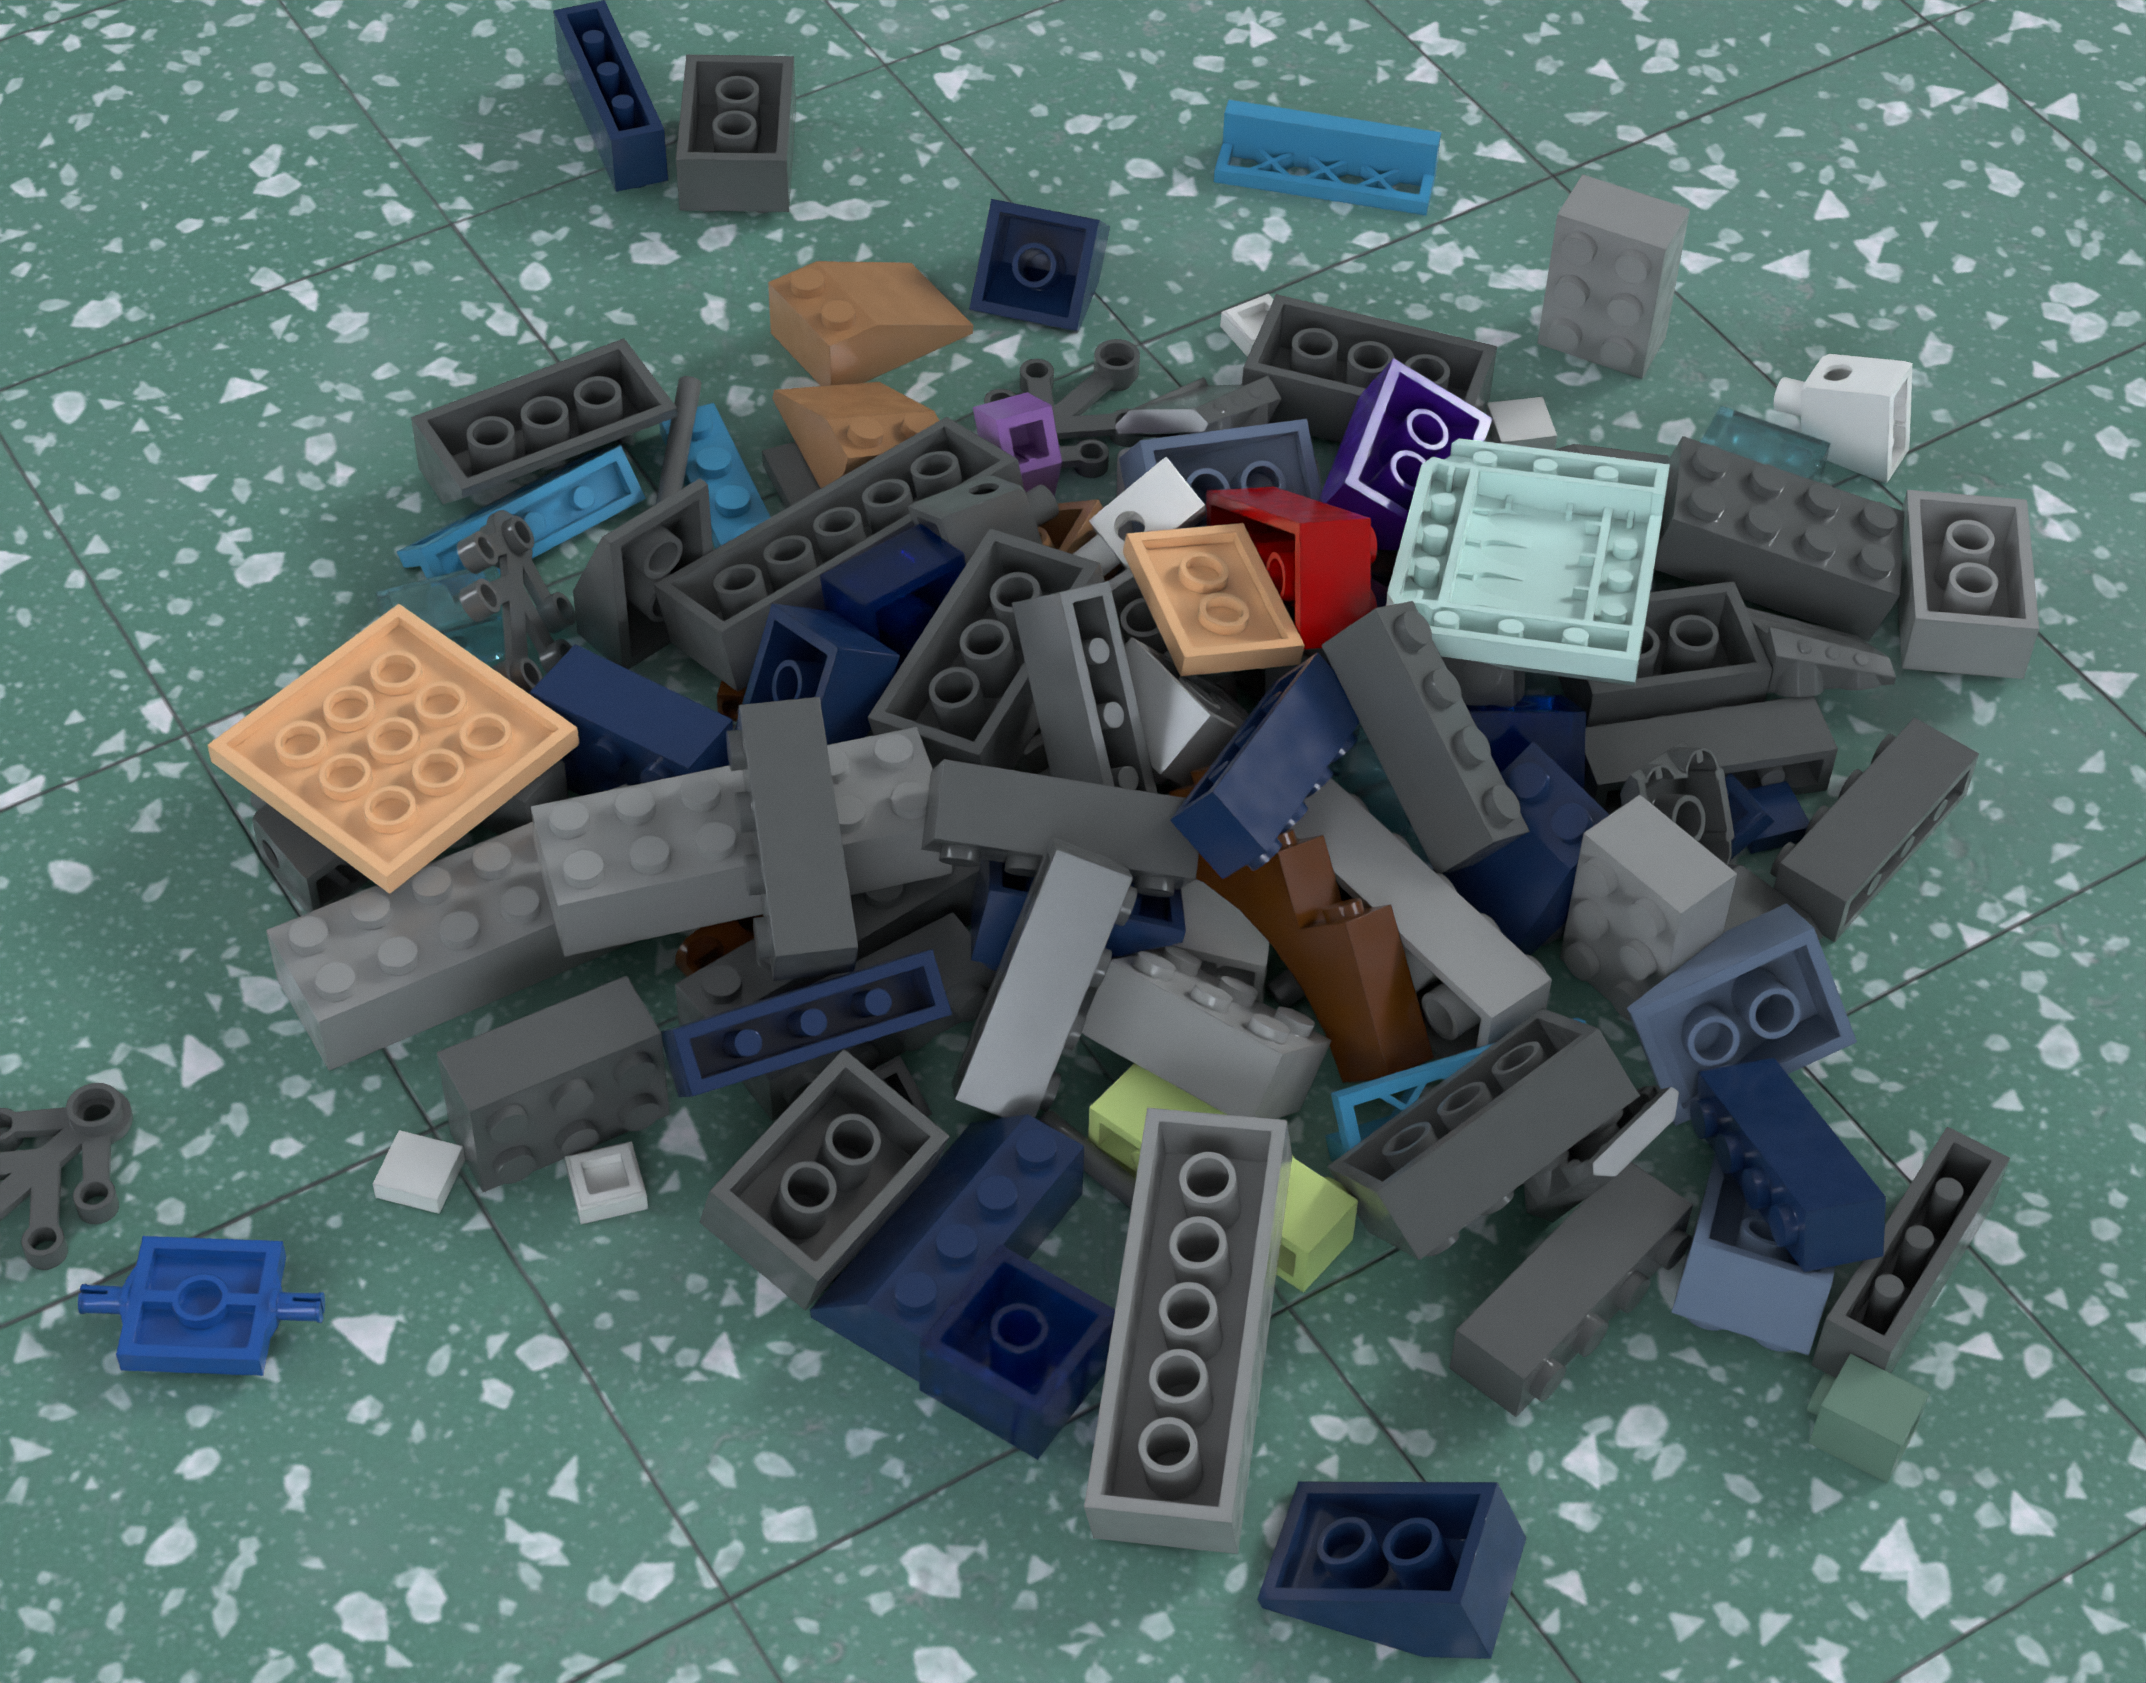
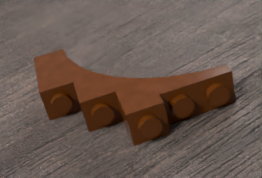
M1211 765L1191 771L1193 783L1169 791V795L1187 798ZM1288 829L1278 835L1277 839L1282 843V847L1267 863L1255 871H1252L1245 865L1224 879L1219 876L1199 853L1196 879L1205 883L1243 913L1272 944L1302 987L1326 1037L1331 1040L1329 1046L1342 1083L1378 1079L1413 1068L1434 1058L1392 906L1389 904L1364 908L1361 898L1342 901L1324 835L1296 839L1294 829Z

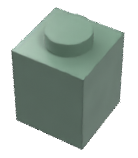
M1850 1353L1837 1378L1825 1373L1811 1397L1807 1411L1816 1415L1817 1419L1809 1444L1888 1483L1917 1430L1930 1393Z

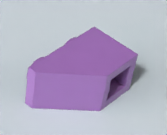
M1026 392L973 407L978 436L1018 459L1025 492L1041 484L1047 487L1055 497L1062 458L1052 405Z

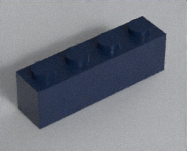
M601 0L553 10L558 62L615 191L641 188L646 185L668 181L664 127L606 1Z
M1318 652L1273 683L1170 819L1174 826L1222 879L1245 865L1252 871H1255L1267 863L1280 850L1282 843L1277 839L1278 835L1290 829L1304 816L1308 810V807L1303 802L1304 799L1313 795L1328 782L1333 775V771L1328 767L1329 764L1342 757L1358 740L1353 731L1360 721L1334 670Z
M933 949L911 953L661 1031L664 1051L678 1097H693L952 1015Z
M1769 1058L1698 1071V1099L1692 1100L1690 1105L1691 1122L1695 1134L1699 1139H1705L1717 1155L1722 1171L1734 1177L1743 1190L1748 1206L1752 1210L1760 1212L1769 1224L1777 1245L1786 1247L1803 1272L1883 1257L1886 1196L1776 1059Z

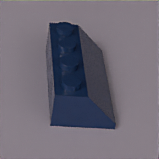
M1028 1114L970 1123L939 1159L936 1168L878 1230L810 1309L811 1318L921 1384L926 1385L1083 1194L1085 1146Z

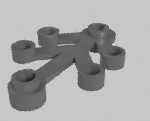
M1111 339L1099 344L1094 353V372L1055 406L1052 396L1054 368L1051 363L1043 359H1030L1021 365L1020 389L1024 393L1028 392L1052 405L1058 439L1109 436L1113 443L1122 447H1132L1140 440H1143V437L1119 434L1115 427L1131 409H1120L1111 414L1081 415L1109 390H1126L1138 378L1140 352L1133 343L1122 339ZM995 389L986 394L984 404L1012 397L1016 394L1007 389ZM1088 439L1081 441L1077 446H1059L1062 458L1061 468L1074 467L1079 475L1086 478H1097L1107 472L1109 467V449L1105 443L1099 440Z
M499 510L488 517L487 524L481 527L479 531L459 541L457 551L463 565L471 573L479 574L494 565L500 569L501 577L491 582L480 578L462 588L459 597L465 612L471 619L477 622L499 612L502 605L505 660L491 668L530 694V691L543 677L537 665L528 658L527 633L539 654L543 669L548 673L572 648L564 639L553 641L550 633L556 634L573 625L576 621V615L572 604L564 594L560 592L550 594L532 561L534 536L528 524L519 516H513L507 511Z
M91 1083L78 1088L69 1097L66 1107L20 1112H14L8 1108H0V1128H10L8 1132L0 1135V1180H3L0 1183V1221L30 1196L29 1228L23 1233L21 1244L27 1262L36 1269L48 1270L55 1268L67 1257L68 1245L63 1230L59 1226L61 1168L79 1152L82 1151L83 1181L76 1186L73 1192V1200L79 1217L89 1224H102L111 1220L118 1212V1197L115 1187L110 1181L111 1145L123 1138L129 1131L133 1121V1113L128 1099L108 1084ZM54 1136L41 1148L15 1151L22 1144L24 1137ZM93 1197H106L104 1201L100 1202L99 1204H86L87 1201ZM45 1241H53V1242H55V1243H54L50 1248H48V1249H45V1250H36V1249H35V1247H36L38 1244L42 1243V1242H45Z

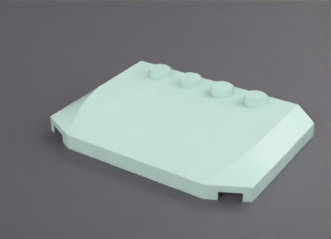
M1459 438L1452 443L1451 455L1444 460L1431 457L1421 465L1387 592L1386 606L1413 601L1418 612L1428 622L1432 632V640L1441 657L1479 661L1510 670L1635 686L1670 464Z

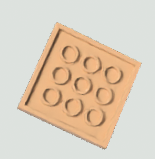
M398 604L210 742L208 750L213 764L390 894L579 745L577 727Z

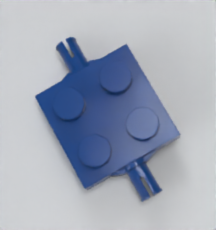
M143 1236L137 1264L127 1277L124 1285L101 1286L82 1284L80 1286L81 1293L78 1294V1310L80 1314L121 1315L123 1326L116 1352L121 1371L263 1376L270 1339L278 1328L280 1321H317V1323H322L323 1314L325 1313L324 1292L292 1293L282 1291L281 1283L286 1262L283 1241Z

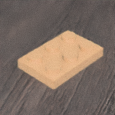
M1243 523L1126 533L1123 548L1124 557L1180 677L1300 665L1305 645Z

